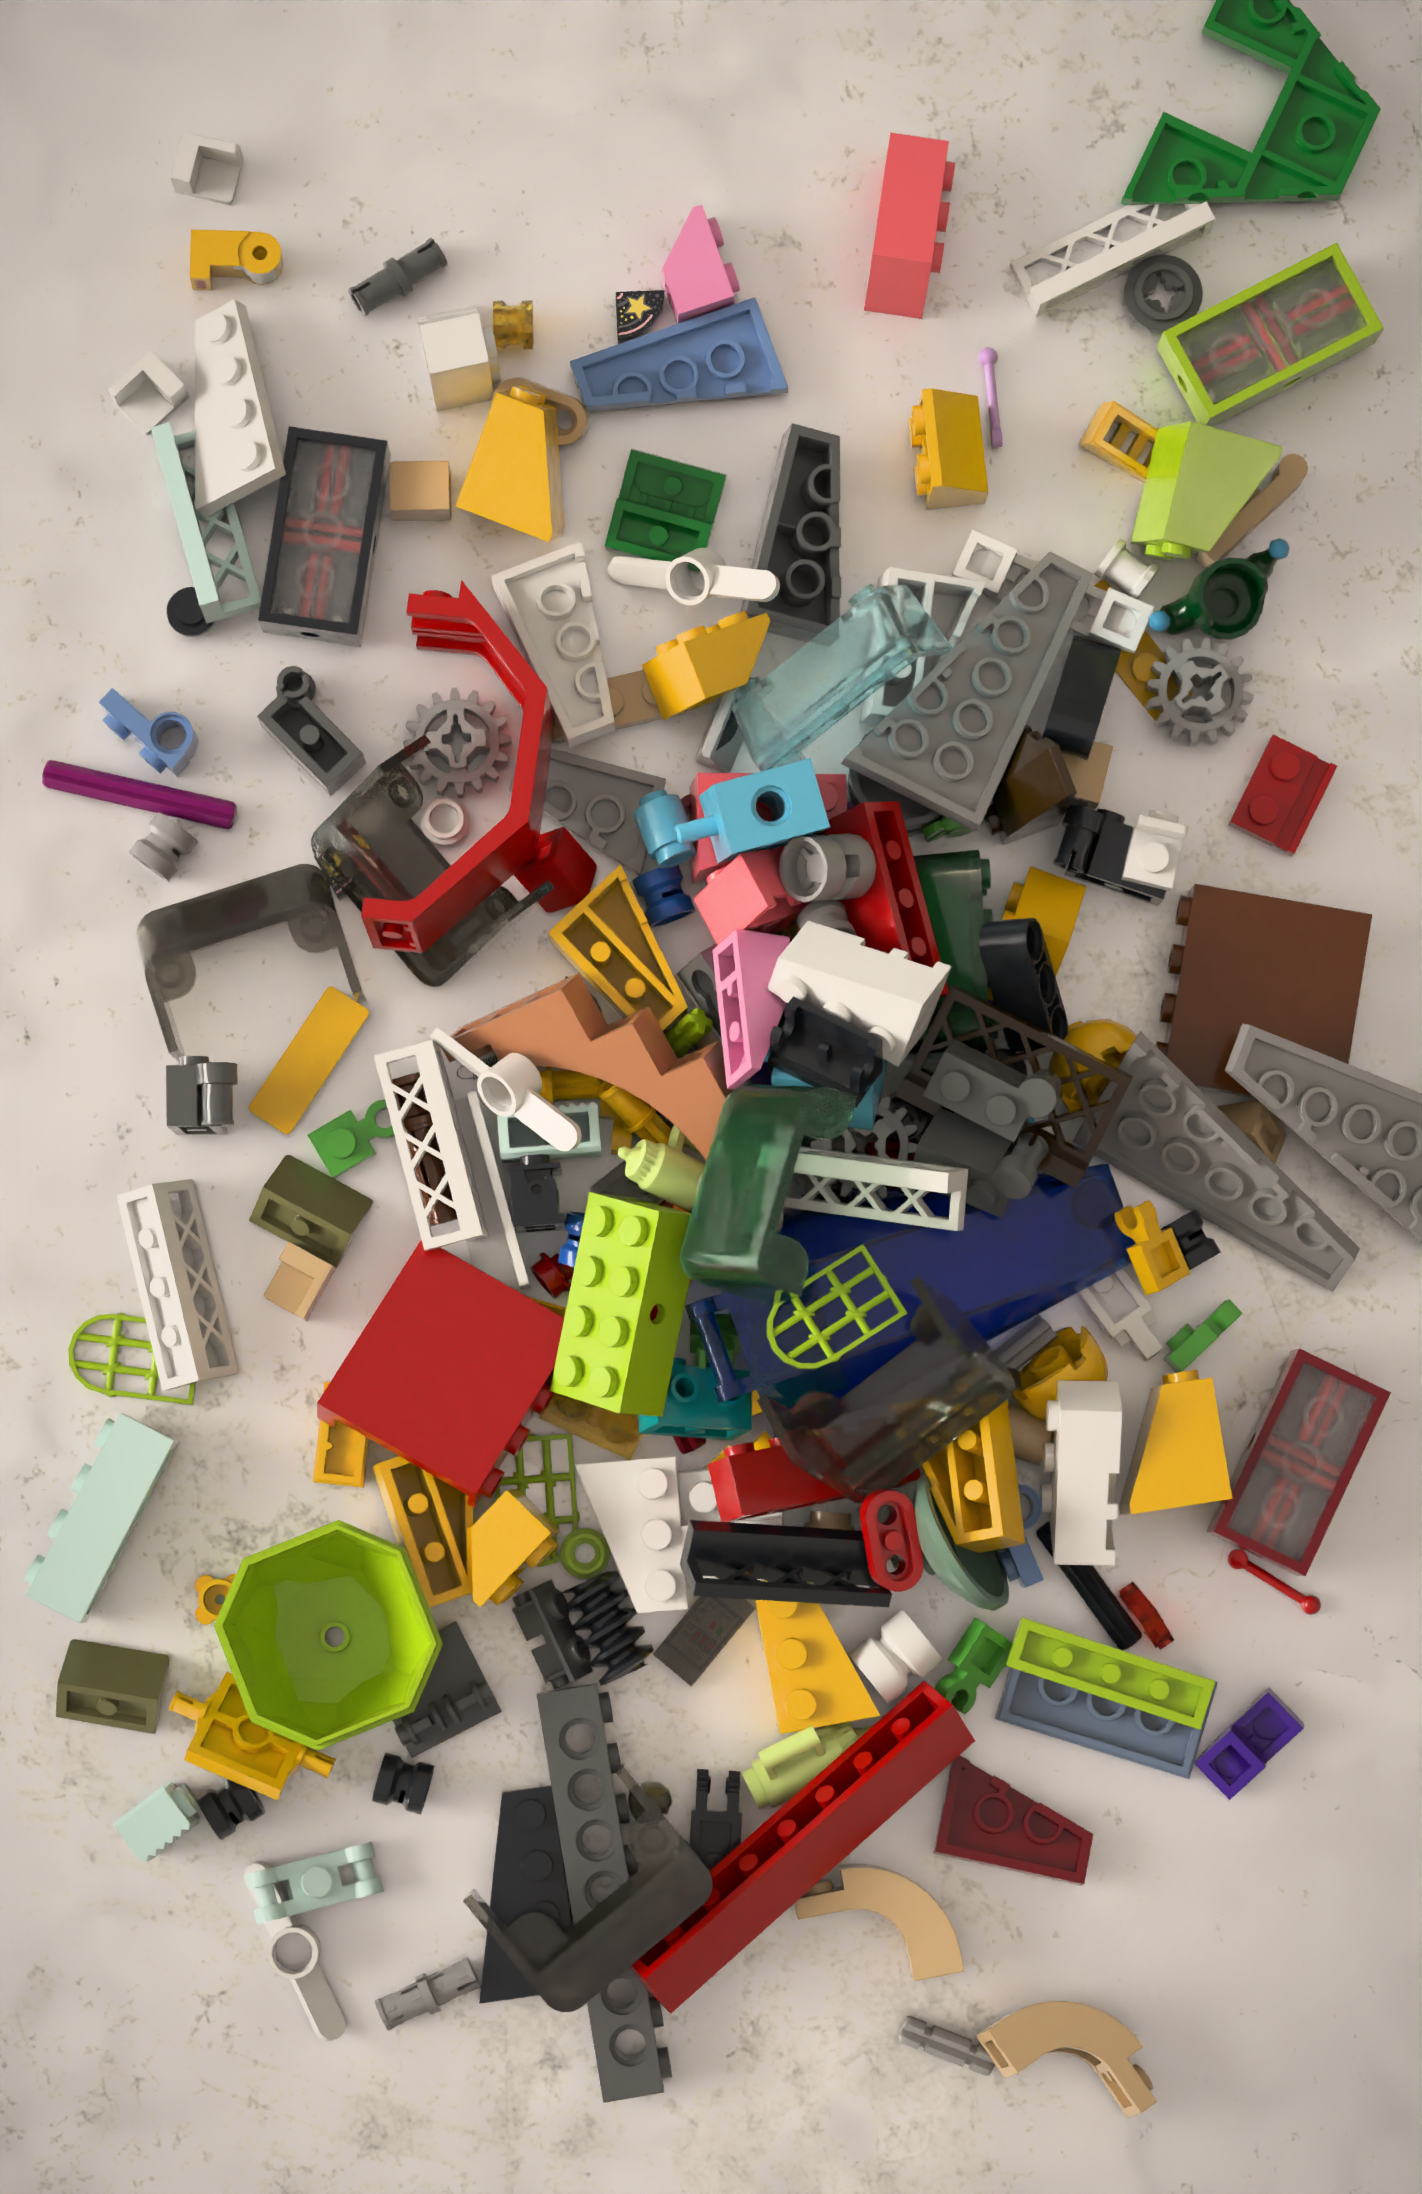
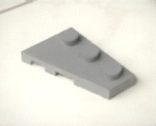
M552 749L543 813L640 876L647 849L634 820L633 812L640 807L638 801L642 797L658 790H664L666 779ZM514 768V772H513V775H512L511 783H510V786H509L510 792H512V789H513L515 768Z

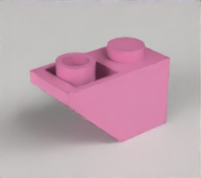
M702 205L692 208L662 268V284L676 324L734 305V293L740 291L732 263L723 265L718 251V247L724 246L718 222L715 217L707 219Z

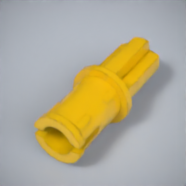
M547 1067V1071H538L542 1079V1090L539 1095L552 1105H555V1100L600 1098L597 1095V1091L602 1085V1079L571 1070L554 1071L553 1067Z
M607 1081L602 1083L597 1091V1095L624 1121L623 1128L627 1133L634 1132L641 1140L668 1145L672 1128L657 1114L656 1109L618 1086Z

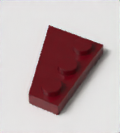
M961 1755L951 1762L933 1854L1079 1886L1084 1885L1093 1833L1044 1804L1030 1799L995 1775L992 1776L971 1764L969 1760Z

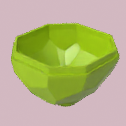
M341 1520L334 1521L243 1558L214 1624L250 1721L317 1751L415 1712L443 1646L442 1639L406 1548ZM332 1628H341L345 1634L344 1642L340 1646L332 1647L327 1642V1633Z

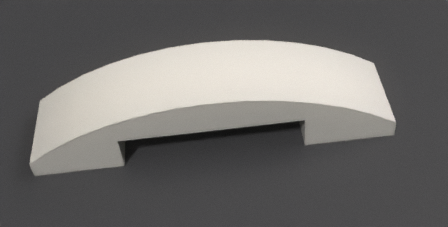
M972 530L952 576L987 582L982 593L1001 602L1038 562L1017 554L1018 549ZM1089 584L1068 632L1109 647L1135 653L1154 606L1114 589L1108 588V591H1104Z

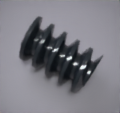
M618 1571L604 1572L559 1593H574L575 1595L564 1606L566 1612H583V1615L573 1624L575 1631L591 1630L592 1632L581 1643L583 1649H600V1652L591 1660V1666L593 1668L608 1667L609 1669L599 1680L600 1686L648 1665L644 1663V1660L654 1651L652 1644H635L645 1633L643 1626H627V1623L637 1614L635 1607H618L628 1596L626 1589H610V1586L620 1577Z

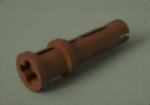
M420 1072L392 1079L393 1084L410 1093L420 1077ZM422 1087L417 1098L427 1103L424 1087ZM396 1092L401 1110L407 1098ZM416 1103L412 1104L403 1120L406 1133L423 1142L433 1125L430 1112ZM435 1135L429 1146L440 1152ZM409 1141L412 1157L414 1158L419 1147ZM427 1151L416 1168L419 1182L433 1190L437 1189L446 1173L443 1160ZM448 1183L442 1195L453 1201ZM421 1190L426 1207L432 1196ZM438 1200L429 1216L430 1226L458 1219L456 1210Z

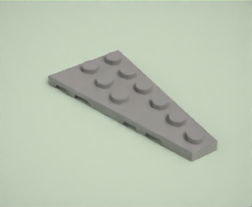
M1049 552L840 764L976 831L981 825L1093 577V573Z
M1242 1023L1225 1072L1422 1243V1093L1252 1025Z
M1140 1031L1117 1067L1134 1077L1094 1155L1189 1210L1197 1209L1199 1215L1333 1292L1355 1261L1360 1248ZM1109 1080L1096 1103L1111 1099L1118 1083ZM1105 1109L1093 1113L1097 1124ZM1086 1119L1073 1140V1143L1083 1149L1086 1148L1092 1136Z

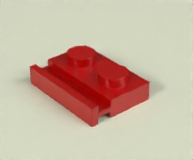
M1273 734L1228 825L1293 856L1330 783L1337 765L1329 764L1317 758L1316 755Z

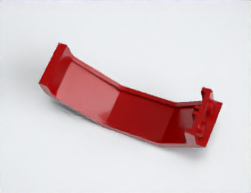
M462 580L459 598H452L450 594L438 590H428L423 592V595L409 593L406 613L407 616L412 617L411 630L413 635H417V649L471 654L482 658L523 710L511 804L508 813L499 823L417 897L407 901L364 897L361 918L372 947L375 949L424 953L535 857L538 852L555 728L548 689Z

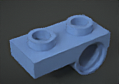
M113 688L99 701L101 707L107 713L102 721L123 741L129 735L135 738L144 747L138 754L158 773L161 774L165 768H168L178 777L190 764L189 760L194 756L198 747V738L191 723L185 716L177 712H165L150 722ZM172 727L182 728L186 731V739L179 748L170 750L161 746V736L167 729Z
M1018 1484L1019 1493L1023 1494L1030 1502V1513L1023 1520L1025 1530L1032 1527L1040 1518L1042 1503L1036 1491L1026 1485ZM1026 1536V1544L1005 1548L1006 1551L998 1554L1009 1582L1018 1579L1020 1586L1024 1588L1044 1580Z

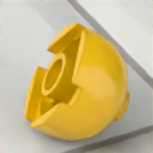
M1111 1019L1089 1020L1085 1023L1078 1021L1069 1025L1068 1034L1064 1041L1118 1067L1137 1035L1129 1027ZM1054 1051L1049 1064L1050 1076L1052 1077L1054 1073L1059 1078L1070 1075L1065 1056ZM1076 1062L1079 1072L1089 1069ZM1100 1074L1082 1079L1090 1105L1096 1103L1110 1079ZM1074 1082L1062 1085L1059 1099L1069 1112L1082 1108Z
M1081 1326V1333L1079 1334L1072 1327H1066L1055 1332L1058 1338L1031 1359L1032 1361L1020 1371L1022 1389L1009 1391V1393L1018 1405L1030 1415L1046 1421L1047 1400L1056 1401L1057 1380L1107 1381L1109 1374L1105 1356L1097 1341L1084 1326Z

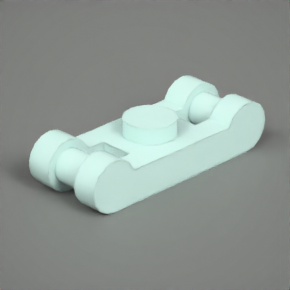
M372 1842L245 1874L248 1890L254 1889L258 1909L253 1911L257 1925L384 1892L381 1877L375 1878L371 1858L375 1857ZM351 1863L356 1883L342 1886L338 1866ZM285 1880L290 1900L278 1903L273 1883Z

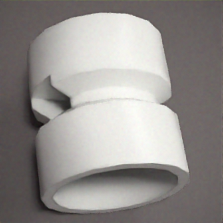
M903 1610L881 1626L882 1638L877 1640L869 1637L847 1654L888 1705L906 1692L909 1688L908 1678L911 1675L923 1678L943 1661L937 1650Z

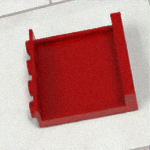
M421 1239L318 1400L317 1418L334 1428L340 1421L468 1495V1505L475 1508L482 1495L490 1499L498 1488L505 1473L499 1468L508 1453L517 1456L531 1431L525 1425L533 1412L536 1411L539 1414H543L555 1394L550 1391L564 1317L441 1247L425 1251Z

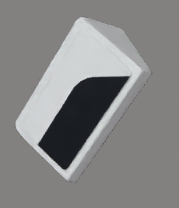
M751 673L746 685L718 699L695 756L696 762L722 773H729L731 771L764 690L763 682L754 673Z

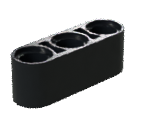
M1076 636L1073 637L1042 739L1047 737L1057 743L1062 753L1088 760L1121 650Z
M1036 918L985 921L979 932V949L995 1006L1064 1040L1068 1034L1067 1016L1039 922ZM1009 1027L1004 1028L1003 1033L1009 1049L1012 1052H1024L1025 1048L1020 1034ZM1031 1039L1033 1048L1044 1046Z

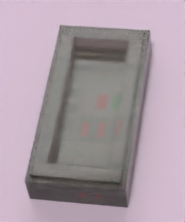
M700 1596L654 1651L653 1655L692 1687L755 1610V1607L745 1599Z

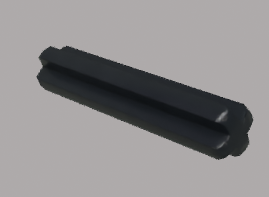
M1049 1520L1038 1528L1036 1535L1053 1557ZM1058 1565L1119 1649L1126 1650L1141 1639L1142 1632L1093 1565Z

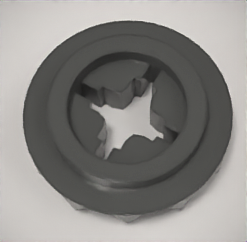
M1171 255L1151 256L1139 262L1130 272L1125 283L1124 305L1127 306L1131 313L1133 322L1140 323L1148 328L1151 333L1155 331L1164 332L1197 314L1202 303V284L1196 271L1184 260ZM1157 276H1159L1161 284H1164L1166 291L1174 290V292H1178L1177 295L1170 298L1167 312H1165V308L1161 306L1159 300L1146 299L1149 295L1155 293L1158 281Z

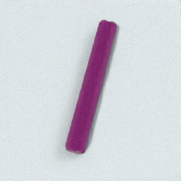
M54 760L46 762L42 774V784L46 788L155 813L160 812L164 815L220 828H232L237 814V806L233 801Z

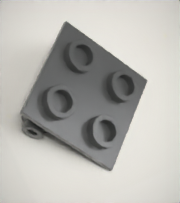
M456 1621L438 1630L443 1646L415 1712L393 1720L396 1726L394 1727L403 1746H406L411 1758L502 1712Z

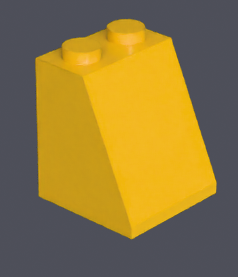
M519 384V387L512 386L510 390L496 392L456 507L551 542L561 537L565 528L557 411L555 406L545 403L547 394Z
M1198 1370L1171 1373L1162 1376L1163 1385L1150 1389L1119 1504L1121 1515L1232 1499L1212 1377L1199 1379Z

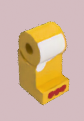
M191 229L190 281L193 290H212L213 277H241L248 279L254 284H270L282 272L283 260L280 245L276 238L268 233Z

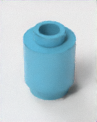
M658 790L642 797L638 801L640 807L633 812V817L650 858L657 860L660 868H670L694 857L697 852L694 847L695 841L680 844L677 842L674 832L676 825L689 822L677 794L667 795L665 790Z

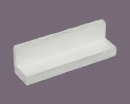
M475 1090L466 1093L467 1097L454 1100L490 1237L471 1242L466 1241L474 1267L519 1291L531 1286L516 1231L513 1227V1220L481 1104Z

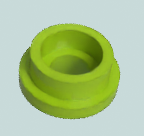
M589 1528L574 1530L566 1536L561 1544V1563L572 1576L581 1579L593 1578L602 1573L609 1563V1545L605 1537L596 1530ZM587 1543L594 1548L595 1556L591 1562L581 1563L576 1559L575 1550L580 1544Z

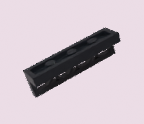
M689 1520L680 1566L693 1596L889 1608L892 1593L890 1590L878 1585L870 1575L862 1531ZM703 1576H714L719 1579L703 1578ZM856 1585L869 1586L870 1588L858 1587Z

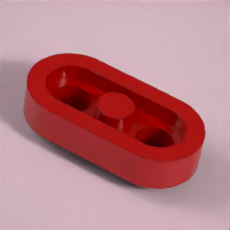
M887 1488L877 1489L864 1499L860 1508V1522L869 1572L873 1580L881 1587L895 1592L906 1591L917 1584L924 1568L914 1507L909 1498L898 1491ZM888 1505L890 1516L887 1521L880 1523L877 1516L878 1511L882 1506ZM897 1555L899 1558L898 1568L893 1572H888L886 1567L887 1560L891 1556Z

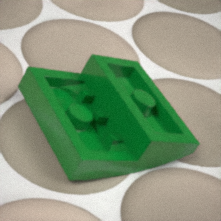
M631 449L604 546L653 560L670 562L697 548H707L727 474ZM689 562V570L700 572V569L695 564Z

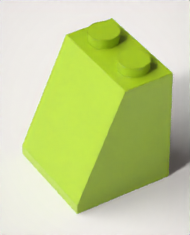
M1193 421L1158 428L1130 543L1146 547L1145 556L1173 562L1174 557L1189 560L1191 553L1210 551L1281 457L1283 447Z

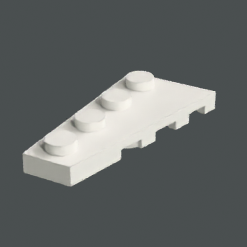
M235 299L195 320V511L206 517L286 475L247 309L244 304Z

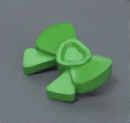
M947 817L922 829L927 843L937 840L945 834L948 838H953L973 831Z

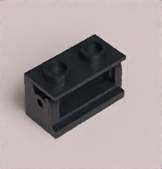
M548 1154L521 1156L520 1165L509 1166L513 1227L516 1233L566 1230L564 1228L566 1221L564 1213H560L557 1185L552 1177L562 1175L560 1162L551 1163L550 1155Z

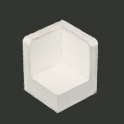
M182 131L170 177L175 193L231 205L234 201L244 161L241 148L238 144Z
M151 349L108 389L113 403L145 435L152 432L150 427L160 425L189 398L185 384Z

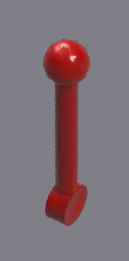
M1236 1549L1229 1553L1227 1560L1229 1566L1233 1569H1245L1301 1604V1608L1306 1614L1314 1615L1320 1610L1321 1602L1319 1598L1314 1595L1305 1596L1248 1560L1247 1553L1243 1550Z

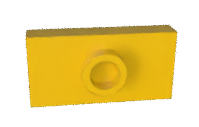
M324 1382L323 1393L330 1382ZM320 1420L313 1482L364 1488L370 1439L340 1421L334 1428Z

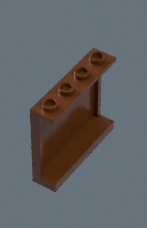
M1194 884L1189 890V895H1181L1178 902L1175 924L1183 926L1181 944H1172L1167 973L1175 974L1172 994L1164 993L1159 1021L1167 1023L1165 1041H1157L1155 1046L1198 1088L1248 1097L1254 1096L1225 1072L1242 1023L1252 1025L1349 1064L1372 914Z

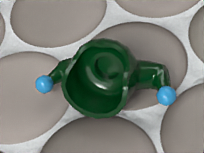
M1280 538L1270 542L1267 550L1254 553L1246 559L1226 558L1210 564L1195 577L1187 595L1162 606L1159 611H1155L1150 615V627L1154 631H1161L1169 635H1176L1200 628L1203 633L1209 636L1226 640H1233L1246 635L1256 626L1261 616L1265 596L1268 591L1267 579L1271 576L1277 560L1288 556L1290 549L1288 543Z

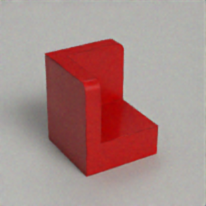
M563 826L540 834L537 855L518 870L514 876L546 912L552 913L580 903L590 893L597 865Z

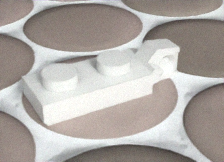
M1094 1228L1052 1258L1111 1339L1114 1338L1120 1348L1130 1341L1145 1362L1163 1349V1346L1149 1329L1151 1325L1157 1322V1319L1151 1312L1152 1306Z

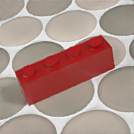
M899 801L863 802L828 819L830 827L825 830L826 836L844 833L860 835L869 843L874 852L876 871L871 888L862 897L843 900L848 921L853 925L857 936L865 938L866 947L888 954L893 948L908 952V960L933 968L937 961H941ZM946 982L940 997L949 994Z
M887 1415L858 1422L859 1430L844 1432L843 1424H838L813 1431L815 1439L800 1441L798 1433H793L768 1440L770 1448L755 1450L753 1442H748L723 1449L725 1457L708 1464L721 1522H736L866 1495L882 1488H900L918 1481V1478L921 1476L918 1461L910 1446L912 1443L902 1421L889 1424Z

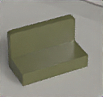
M285 1155L263 1186L249 1221L337 1268L343 1260L357 1228L369 1212L373 1200L291 1155Z
M76 1639L71 1640L57 1684L56 1717L156 1734L160 1719L161 1694L169 1668V1656Z

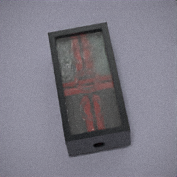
M289 426L283 459L286 475L280 478L258 618L264 633L361 647L391 456L388 441Z

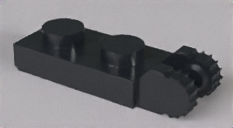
M697 1769L695 1809H691L687 1891L741 1844L742 1812H739L740 1771H729L726 1778L727 1811L707 1810V1797L711 1786L709 1770Z

